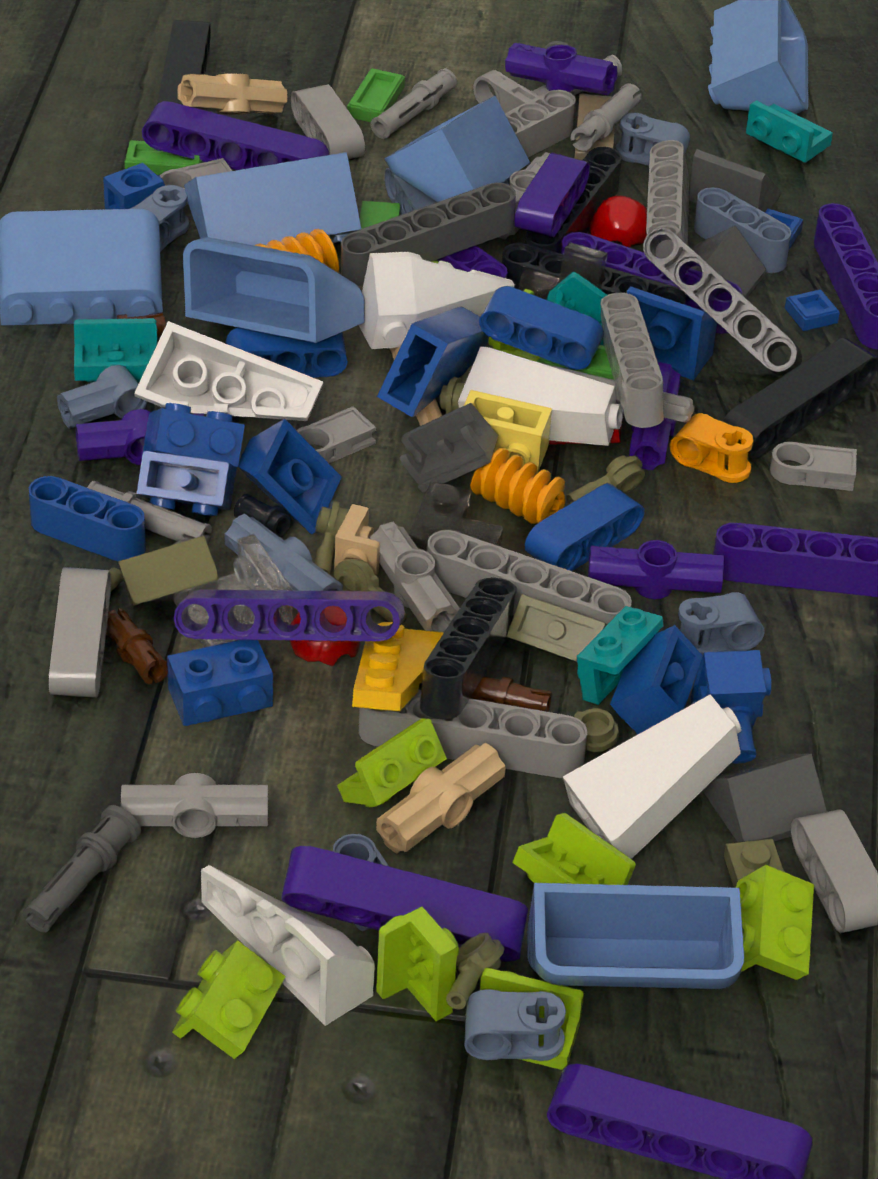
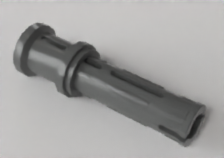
M109 805L102 812L101 821L92 832L81 835L77 840L76 852L73 857L23 910V916L28 917L26 921L31 927L40 932L49 931L58 920V917L72 904L94 876L99 872L111 869L116 864V855L127 843H133L141 834V828L130 812L122 807Z

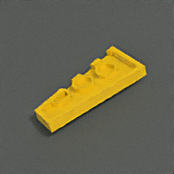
M382 622L378 625L389 626L393 622ZM401 624L395 635L388 640L365 641L353 688L352 707L401 711L419 692V684L422 683L424 663L444 632L404 629V626Z

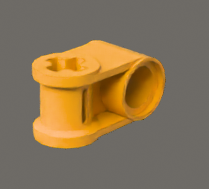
M698 413L692 416L670 441L669 447L672 456L678 463L686 467L695 468L728 483L744 481L751 473L748 452L753 446V435L744 428L732 426L707 414Z

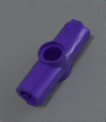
M514 43L509 47L505 60V70L510 73V76L544 82L546 89L549 91L564 90L570 92L578 89L609 95L614 90L618 74L617 66H614L613 62L577 55L576 49L569 45H554L545 49Z
M658 363L663 378V392L678 395L680 374L672 368L671 364ZM664 418L660 424L648 428L632 426V431L634 432L632 433L629 453L630 456H637L642 461V469L654 470L656 466L665 464L669 438L674 436L676 420Z
M145 409L132 410L119 421L76 424V443L79 461L126 457L131 463L141 465L150 411ZM204 413L194 415L204 416Z
M660 540L647 541L639 549L591 546L588 577L613 586L635 587V590L640 595L650 599L667 597L672 590L721 593L724 555L677 552L671 544Z

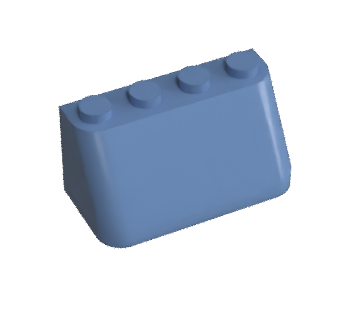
M738 0L715 10L714 26L710 28L713 45H710L712 64L709 65V71L712 78L711 84L708 85L709 94L716 105L721 104L724 109L749 111L750 104L754 101H759L767 106L774 103L794 114L807 110L808 43L803 28L788 0Z
M496 96L436 126L384 158L393 174L437 202L497 182L509 185L511 174L521 170L530 163Z
M347 152L199 176L184 184L187 202L200 238L210 237L249 245L259 243L267 245L271 240L281 242L284 237L292 236L295 238L299 233L305 232L310 234L311 231L319 228L326 232L333 244L341 243L344 236L361 229Z
M145 209L17 211L8 213L1 218V325L74 324V321L78 319H117V315L126 314L127 317H138L163 312L159 221L152 212Z
M203 237L192 241L184 249L183 267L186 317L315 343L365 322L364 297L360 288L312 256L210 237Z
M534 883L527 928L528 962L542 979L554 985L722 989L729 987L739 978L744 963L740 888Z

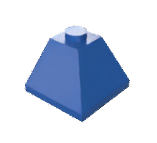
M630 286L627 293L635 296L638 300L657 362L671 364L672 368L680 376L694 381L713 355L717 322L705 311Z
M286 419L281 420L251 438L238 465L248 479L253 481L278 506L284 508L287 514L310 534L315 533L320 509L322 506L329 507L342 478Z

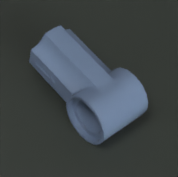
M114 365L105 369L99 375L96 382L57 395L58 408L63 422L69 429L74 428L76 424L88 423L112 414L123 418L125 414L132 410L145 409L148 401L135 397L134 393L139 383L129 370L121 365Z

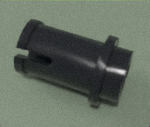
M250 494L242 495L234 507L235 518L242 514L253 517L280 538L287 533L290 527L291 519L284 508L280 506L271 507L255 499Z

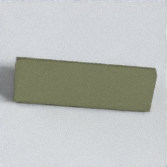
M204 535L118 561L131 605H137L219 579Z

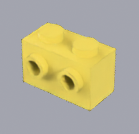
M470 390L464 406L472 403L498 434L494 452L499 448H505L509 451V459L514 455H519L523 459V466L528 462H532L537 466L538 473L549 446L552 408Z

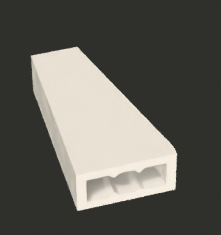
M480 346L458 400L459 408L463 407L470 390L552 408L549 436L551 441L609 446L614 429H620L623 420V409L621 404H617L615 386L490 347Z
M711 694L563 776L570 805L589 830L632 859L741 754L737 736L741 732V726L737 717L729 707L722 709Z

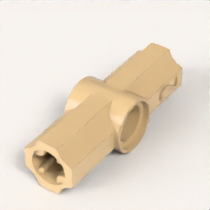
M188 74L183 75L182 81L178 85V99L185 106L217 110V114L241 115L249 114L250 112L277 114L282 113L283 107L287 103V89L283 87L281 81L249 79L247 74H219L216 76Z
M485 742L481 746L474 745L441 771L436 767L424 770L413 783L410 794L377 818V832L381 835L384 844L396 854L400 851L407 852L441 825L449 829L461 823L469 813L473 800L505 777L506 765L501 761L497 750Z

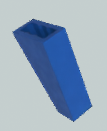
M461 306L412 323L377 397L411 417L416 416L441 394L443 385H448L453 377L460 378L470 366H473L480 346L486 347L489 336L482 331L479 325L480 316Z

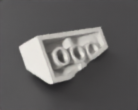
M411 252L370 253L362 289L365 322L360 324L359 327L371 349L400 348L412 323L461 306L481 317L496 289L503 286L514 287L515 284L510 279L481 271L471 270L466 272L455 269L448 262L439 261L437 264L422 260L420 255Z
M168 321L134 395L137 398L165 408L166 403L186 405L191 407V413L207 414V411H215L241 417L307 421L323 387V381Z
M210 865L201 869L202 903L247 948L286 976L282 983L325 1026L373 997L375 963L364 947L356 946L343 932L290 907L284 902Z

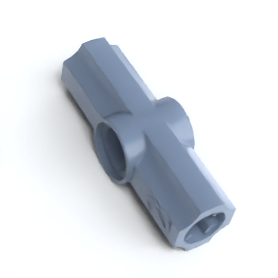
M242 514L234 519L229 530L225 533V545L254 567L258 580L267 590H343V584L313 563L309 550L296 537H289L283 540L255 518L248 517L246 514Z

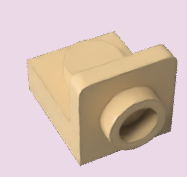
M355 504L351 505L335 536L334 570L338 563L344 560L360 559L367 562L377 576L379 572L380 543L369 539V536L374 534V528L368 526L369 508Z

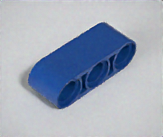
M503 286L495 290L479 319L482 331L492 339L575 370H581L589 366L604 337V330L601 324L592 317L509 286Z
M238 327L232 330L226 338V344L313 378L336 376L343 372L348 362L343 332L315 343Z
M43 476L31 482L29 486L31 526L37 532L114 561H121L145 553L144 512L138 506L59 477Z
M606 483L535 525L526 538L525 551L537 560L573 571L589 561L591 546L612 547L633 534L643 520L644 508L614 485Z

